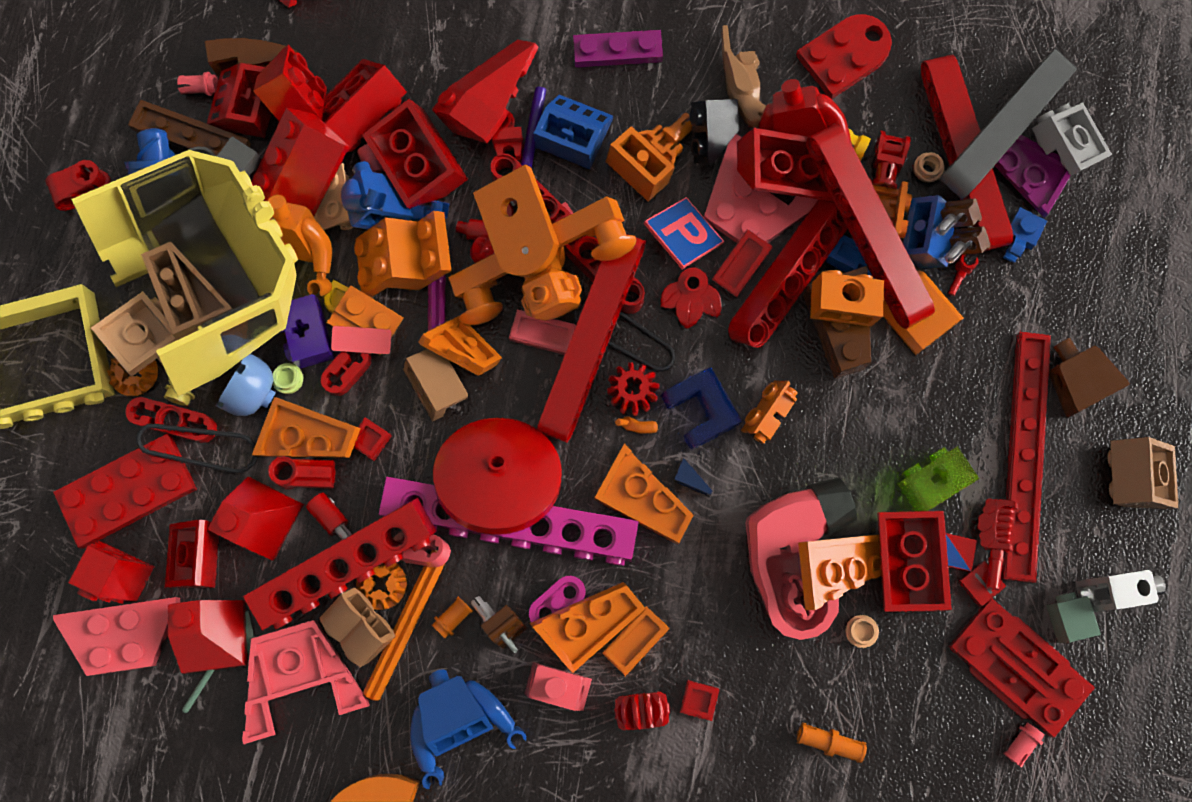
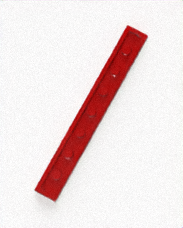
M1020 331L1016 336L1006 500L1015 501L1018 504V508L1014 509L1012 514L1013 521L1010 522L1012 524V529H1010L1012 534L1009 538L1011 540L1010 544L1013 546V552H1004L1003 555L1004 562L1001 579L1036 583L1051 335Z

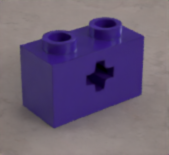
M314 294L292 300L286 329L281 331V333L285 332L287 343L283 344L287 360L289 362L292 361L297 367L302 369L335 359L334 351L331 350V339L321 302ZM307 328L308 330L305 331V337H300V335L303 334V329Z

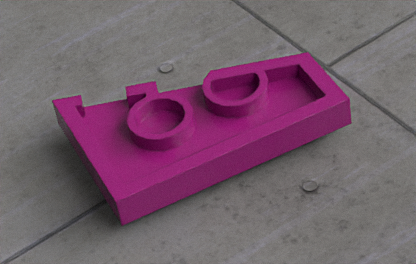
M1023 135L1018 137L994 165L1043 218L1049 214L1070 178V174L1062 165L1059 155L1054 152L1046 155L1043 148Z

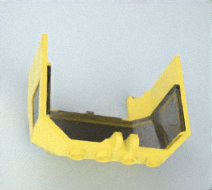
M192 150L184 151L71 199L102 262L109 260L116 274L110 277L116 287L148 273L141 254L172 242L233 308L204 322L201 326L197 327L198 331L156 350L168 375V381L177 396L183 395L220 377L273 336L286 329L297 276L294 263L298 261L292 246L289 243L284 245L280 237L283 234L276 220H270L274 215L273 207L269 201H263L265 197L260 186L252 185L246 171L240 172L231 160Z

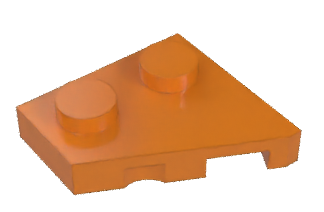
M459 316L424 333L418 341L421 346L478 376L497 366L502 359L470 325L461 323Z

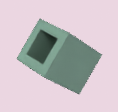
M1075 592L1055 596L1057 602L1046 605L1058 643H1071L1101 635L1089 596L1076 597Z

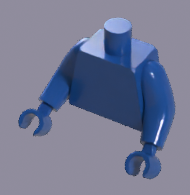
M366 161L356 163L353 166L354 175L343 184L341 189L342 205L348 211L352 227L370 229L385 217L419 221L432 211L444 212L445 219L448 217L450 204L442 201H432L431 207L429 205H419L410 209L407 208L388 176L373 172L370 164Z
M437 670L429 676L432 688L421 693L418 697L419 705L413 712L410 733L411 747L420 770L425 772L422 780L424 788L430 789L431 782L428 778L429 776H435L439 781V785H442L444 772L440 767L435 766V756L437 757L494 729L492 723L502 733H506L505 739L512 749H516L511 741V737L514 734H521L526 741L523 729L514 726L515 721L508 711L484 686L473 680L465 682L461 676L450 679L446 670Z

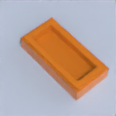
M647 606L602 653L625 676L670 629Z

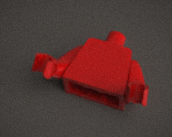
M796 79L787 80L782 84V91L776 92L773 95V103L765 106L758 125V129L809 137L833 124H839L851 142L846 118L838 105L829 96L820 94L815 86L801 88L799 81Z

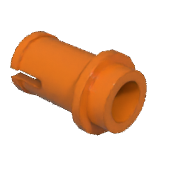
M458 596L439 618L437 616L434 617L436 621L432 626L444 638L449 634L453 636L454 633L452 631L473 610Z

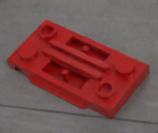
M993 598L979 609L948 646L970 666L969 672L1023 719L1029 718L1048 736L1053 738L1056 737L1095 689L1091 683L1070 666V662L1019 617L1012 616Z

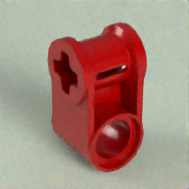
M82 160L64 170L50 174L45 182L56 209L67 211L75 209L71 199L97 189L93 184L99 188L111 183V178L106 172L99 170L94 162Z

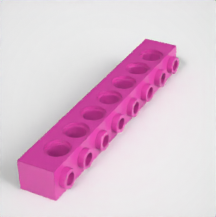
M386 477L379 515L382 517L418 497L423 500V508L436 531L437 527L449 529V535L467 538L468 533L481 535V541L499 544V539L501 538L512 540L511 546L523 549H530L531 544L543 546V552L561 555L562 550L575 552V558L593 560V556L596 555L606 557L605 563L624 566L625 561L632 562L639 521L553 506L541 519L549 524V530L544 536H535L532 533V526L510 534H484L467 529L452 518L447 520L441 519L439 510L442 506L437 499L434 485ZM574 525L580 529L581 535L577 541L568 542L563 538V531L566 527ZM606 531L611 534L613 540L608 547L601 548L594 543V536L598 532Z

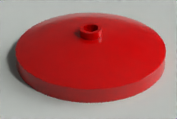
M509 418L482 419L458 429L441 446L433 467L434 489L444 511L458 524L484 534H510L534 525L551 510L558 498L561 487V462L551 441L542 432L537 431L535 427Z

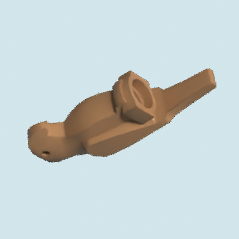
M724 25L721 31L727 94L730 99H738V112L744 122L749 127H758L762 112L766 106L759 101L761 88L756 70L760 62L755 51L739 52L736 56L733 55L730 48L728 26Z

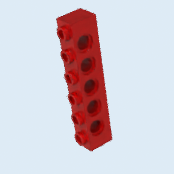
M417 497L244 595L243 598L261 630L271 625L276 630L292 621L291 614L301 610L305 614L319 606L320 602L318 599L326 594L332 599L348 589L346 583L356 578L357 582L360 583L376 574L373 569L376 566L384 563L387 568L403 559L401 552L410 547L416 552L431 543L429 537L436 532V529ZM393 527L403 531L405 536L404 542L399 543L392 538L391 530ZM365 543L375 547V558H370L364 553L363 547ZM337 559L344 560L347 563L348 573H341L337 569ZM309 575H314L319 579L320 589L313 588L310 585ZM282 590L291 594L292 604L283 601L281 596Z

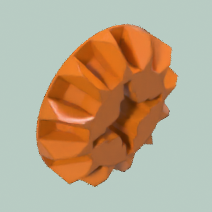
M112 358L110 369L107 370L110 378L109 384L123 395H141L147 392L156 382L158 376L157 362L154 360L140 370L138 373L142 375L141 377L137 375L128 377V373L117 359Z
M382 563L373 568L376 573L374 574L379 578L388 577L385 585L390 592L389 595L380 589L370 593L376 585L373 576L360 583L356 580V589L370 601L376 610H385L395 606L401 601L406 592V575L397 563L387 568Z

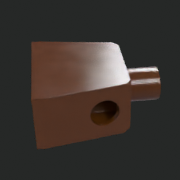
M1068 338L1053 347L1063 363L1051 369L1049 376L1067 418L1130 385L1125 376L1101 349L1095 345L1080 353L1071 338Z

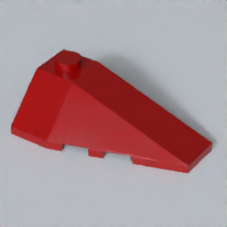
M517 39L449 86L439 96L438 102L432 108V111L452 133L488 143L507 117L508 110L505 107L510 98L516 97L519 91L516 84L519 78L526 75L537 52V44Z

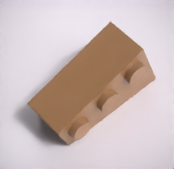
M172 242L141 254L172 335L179 340L198 331V326L204 328L236 313Z

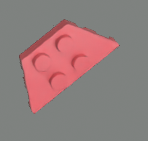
M180 597L53 615V621L86 676L156 666L161 654V645L168 636V604L180 603Z

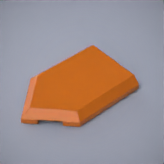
M924 271L917 272L933 301L935 312L932 316L908 329H904L896 322L885 299H883V317L915 355L964 319Z

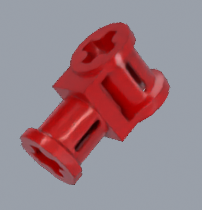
M880 130L873 155V167L877 169L875 178L871 180L872 185L897 190L898 185L895 183L897 173L900 172L906 160L911 137L905 136L900 138L886 135L885 131Z

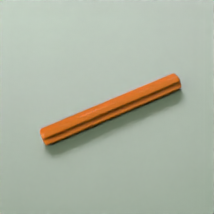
M431 550L430 555L434 552L437 553L438 550ZM444 565L440 567H423L393 629L396 637L384 648L363 691V695L374 701L381 699Z

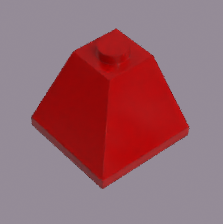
M248 476L222 501L207 530L274 561L304 504Z
M196 600L168 604V638L182 674L247 666L245 601Z

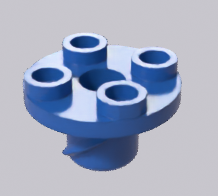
M149 128L138 132L139 153L137 154V160L124 162L125 169H128V175L175 156L173 151L169 149L167 132L158 128ZM179 168L174 169V170H172V171H170V172L178 171Z

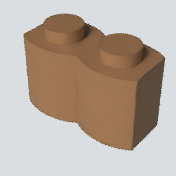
M356 588L342 593L320 617L326 633L340 642L346 657L359 667L374 660L396 637L387 621L374 611L370 601Z

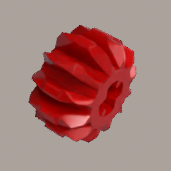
M629 362L627 372L621 366H618L616 372L619 377L610 375L608 381L614 385L607 388V394L615 396L611 400V405L617 406L622 402L620 409L622 414L627 412L628 407H632V414L637 416L638 406H641L644 411L648 412L650 405L647 401L657 402L658 396L653 392L659 390L660 384L651 382L656 376L653 371L644 375L646 369L644 364H641L638 371L634 370L633 362ZM633 383V387H635V384H638V394L633 395V391L631 394L627 393L628 384Z
M662 692L639 693L619 696L615 700L614 713L618 728L621 730L650 729L665 726L669 723L670 707L666 694Z

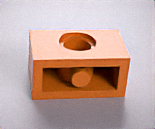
M838 270L821 272L812 282L810 318L872 327L883 317L884 280L873 279L872 276L867 274L856 276L842 275V272ZM842 292L848 293L852 301L845 299Z

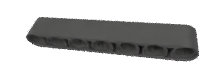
M1054 49L939 179L963 200L982 181L1077 70V67L1058 50Z

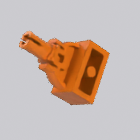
M683 113L671 126L664 127L663 129L661 125H657L653 130L637 132L631 126L610 144L605 162L649 202L671 179L675 169L676 157L683 151V146L679 142L692 131L690 120L686 121L690 115Z

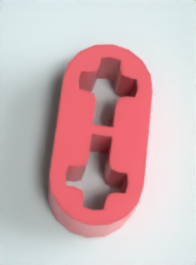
M403 531L393 538L396 542H404L405 536ZM431 535L429 537L431 540L430 544L416 552L412 548L401 552L403 556L401 560L416 565L440 567L449 559L451 550L446 541L439 536ZM438 547L437 553L434 552L430 555L426 552L427 549L436 550Z

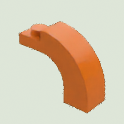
M399 774L373 775L346 787L330 802H414L420 781Z

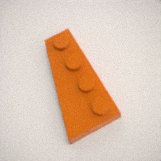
M879 534L798 542L805 610H817L823 606V603L829 600H836L843 596L844 592L850 589H857L864 585L865 581L881 576Z

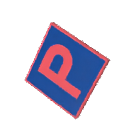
M687 197L643 223L681 269L689 266L725 242Z

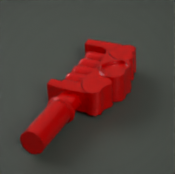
M987 499L985 501L986 505L982 509L984 513L979 515L977 526L981 531L979 534L981 546L985 550H991L990 557L988 558L989 567L986 588L1000 590L1004 552H1013V546L1010 544L1011 540L1009 538L1012 534L1010 531L1012 524L1010 522L1013 521L1012 514L1014 509L1018 508V504L1011 500Z

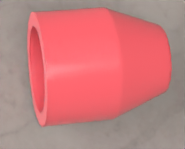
M368 144L357 150L360 161L368 162L373 172H384Z

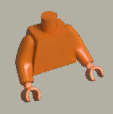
M282 195L270 197L268 201L274 210V215L270 220L275 219L283 234L280 237L284 245L289 243L292 246L298 260L313 263L314 272H317V278L309 281L307 284L309 295L318 294L319 287L320 296L327 295L332 290V284L326 278V274H330L332 260V244L328 235L307 207L287 203ZM236 265L232 268V275L234 277L240 275Z

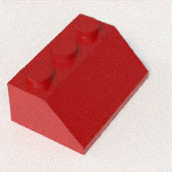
M362 59L326 94L322 121L350 146L347 152H352L360 145V139L363 137L362 134L381 121V118L388 111L396 109L401 104V98L407 91L384 64Z
M410 99L362 134L404 204L409 209L446 197L468 180L425 110Z
M286 108L253 176L252 185L260 186L265 197L263 201H268L274 195H282L287 203L307 207L314 217L350 146L314 113Z
M753 128L737 141V171L752 190L833 201L807 150L806 136Z
M944 511L878 512L884 612H941L952 610Z

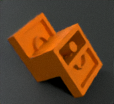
M432 211L418 222L385 217L355 239L354 251L358 259L359 268L357 279L361 286V292L369 297L375 296L386 288L421 290L452 271L445 214L441 211Z

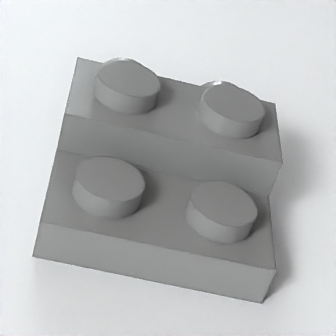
M1067 103L1055 111L1051 110L1037 118L1036 122L1038 125L1032 128L1036 141L1043 148L1045 154L1047 155L1057 150L1060 161L1068 170L1070 176L1112 155L1084 103L1073 107Z

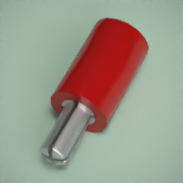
M324 492L316 495L308 502L306 509L330 536L337 534L343 540L352 535L345 527L349 520Z

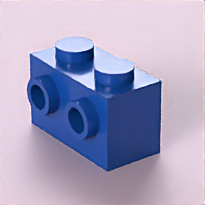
M939 195L912 198L908 227L903 245L913 264L920 269L947 267L948 265L945 255L951 249L949 239L953 236L954 227L941 236L935 231L936 227L943 221L940 211L947 202Z

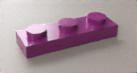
M661 30L573 35L575 67L657 63L663 61Z

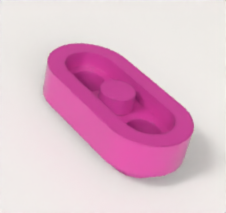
M574 576L560 578L533 602L529 609L530 621L533 622L540 619V611L543 608H549L554 613L585 599L586 589L583 582ZM567 587H573L576 590V595L571 599L564 596V590Z

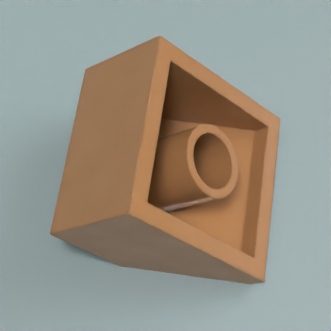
M1150 437L1110 441L1111 450L1108 452V463L1112 468V481L1109 485V492L1113 499V504L1127 508L1179 509L1175 446Z

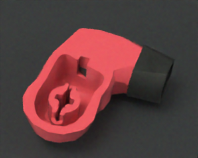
M841 478L809 484L804 490L784 494L760 506L746 519L751 574L763 599L772 625L784 636L799 640L817 637L830 628L839 613V598L823 603V606L817 610H805L798 542L817 541L823 535L829 536L857 520V511L853 498Z

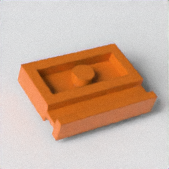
M350 285L330 319H328L327 325L332 328L333 326L389 329L391 330L392 338L404 317Z

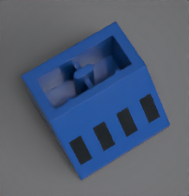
M558 95L545 107L533 133L535 147L591 169L611 125L613 115Z

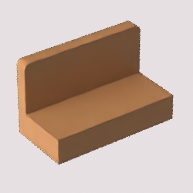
M429 349L406 358L403 370L432 422L443 417L446 408L467 399L468 393L448 359Z

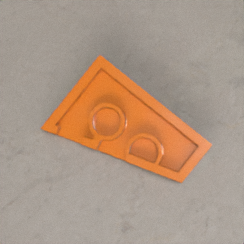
M274 397L252 456L350 458L361 428Z

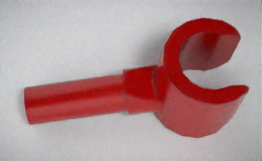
M966 254L961 255L955 264L957 273L948 291L949 295L955 296L962 280L978 265L979 259L977 257L971 265H967L964 262Z

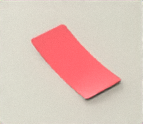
M333 326L331 350L390 354L391 330L344 326Z

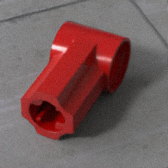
M282 456L277 457L270 463L268 473L273 482L287 490L295 487L333 489L336 470L334 460L291 459ZM285 466H291L293 473L290 478L280 480V470Z

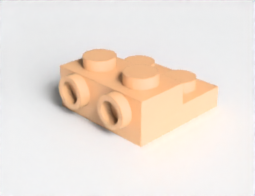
M143 291L91 327L92 331L131 377L155 359L160 361L156 350L178 340L172 335L167 319L163 315L164 312L160 301L156 297L150 300Z

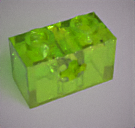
M958 446L949 452L946 447H943L929 456L932 462L922 468L917 463L904 471L905 479L897 484L915 511H929L980 478ZM939 474L942 479L933 483L930 478Z

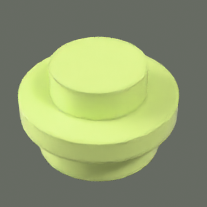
M281 364L273 372V386L283 394H292L302 386L304 380L303 373L294 364Z

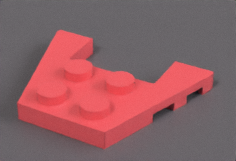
M735 134L727 145L704 218L711 226L736 243H738L747 229L769 243L781 235L787 228L806 218L819 199L796 196L791 204L787 205L770 192L752 190L737 171V141L742 137Z
M317 620L308 621L251 639L247 678L249 688L248 700L245 702L244 714L246 715V723L242 736L243 744L276 735L268 701L331 682L339 715L370 706L368 699L363 695V691Z

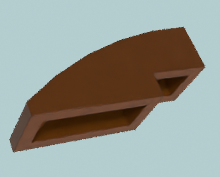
M223 38L205 41L208 63L217 76H220L221 71L239 63L266 67L286 47L269 41L248 38Z

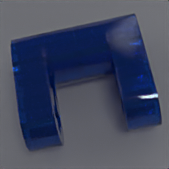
M707 368L660 395L668 410L694 397H697L709 421L690 430L683 436L691 450L710 442L743 422L712 368Z

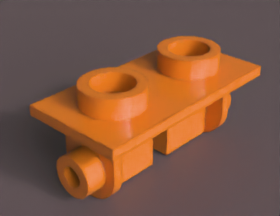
M774 380L765 387L762 392L763 398L757 407L753 408L745 418V425L741 429L743 433L755 434L753 438L761 444H764L766 440H771L781 424L773 415L776 412L785 418L797 401L795 396L798 392L789 387V381Z

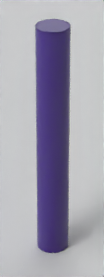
M538 86L534 90L521 158V165H528L531 168L536 149L533 133L542 116L546 89L544 87Z

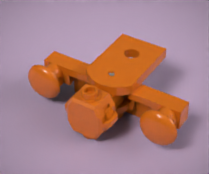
M523 165L473 192L495 254L448 277L455 297L463 298L467 311L459 316V320L466 325H479L496 318L501 313L503 304L494 301L490 288L497 285L496 279L508 273L525 278V282L522 285L523 298L521 302L527 316L544 321L552 320L579 308L581 302L579 295L582 288L578 277L562 270L565 262L564 245L584 235L590 237L596 235L599 246L591 252V256L594 259L609 261L620 258L630 252L635 246L637 239L636 236L626 235L622 224L624 218L618 202L606 196L552 224L532 168L528 165ZM516 200L518 204L517 212L509 217L507 206L511 201Z

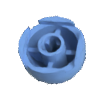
M253 354L245 357L222 393L216 407L236 416L254 414L260 406L267 408L276 393L271 390L274 379L269 366Z

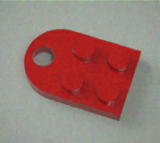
M857 14L847 17L797 50L796 57L826 95L833 99L883 65L891 50L892 39L888 28L879 19L870 15ZM874 31L879 34L880 40L870 41L865 33Z

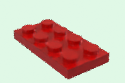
M168 433L144 445L148 450L182 457L172 435ZM138 448L53 493L77 547L84 549L88 545L194 492L197 488L184 462L148 455Z

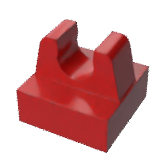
M522 127L499 128L492 137L496 154L499 155L507 150L514 151L515 159L520 160L522 149L524 148Z

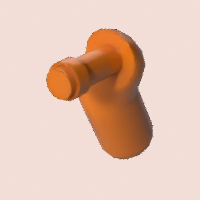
M630 416L622 419L618 418L615 421L617 426H622L626 430L640 434L656 433L658 430V424L655 421H638Z

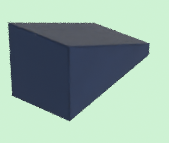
M683 458L674 482L710 497L713 491Z

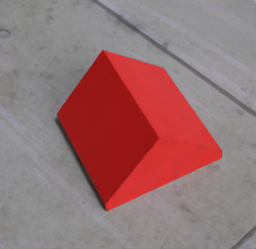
M193 520L170 524L165 577L166 588H215L219 535L207 530L211 523L210 521Z

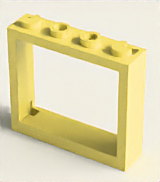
M80 284L0 306V330L80 309L95 385L0 409V429L12 427L13 422L20 420L35 421L44 417L43 414L50 412H69L74 410V406L83 403L87 405L99 404L104 402V398L115 395L113 386L109 384L110 378L107 370L110 368L105 345L91 329L92 326L100 321L95 293L84 285Z

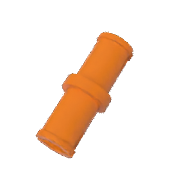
M802 722L797 733L798 744L823 750L827 756L833 757L835 754L854 760L857 763H862L865 758L867 743L841 736L837 730L831 729L826 731Z

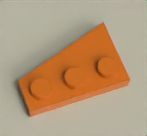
M625 444L622 446L594 498L595 501L630 520L639 521L638 524L677 545L680 543L694 516L668 488L664 487L652 474V471L634 456Z
M622 582L530 624L567 668L574 673L646 608L629 587Z

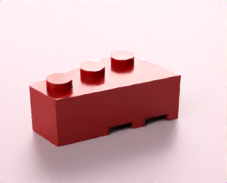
M98 541L87 546L68 583L78 587L77 594L93 601L100 599L109 603L112 600L123 604L125 600H138L155 566L102 541Z

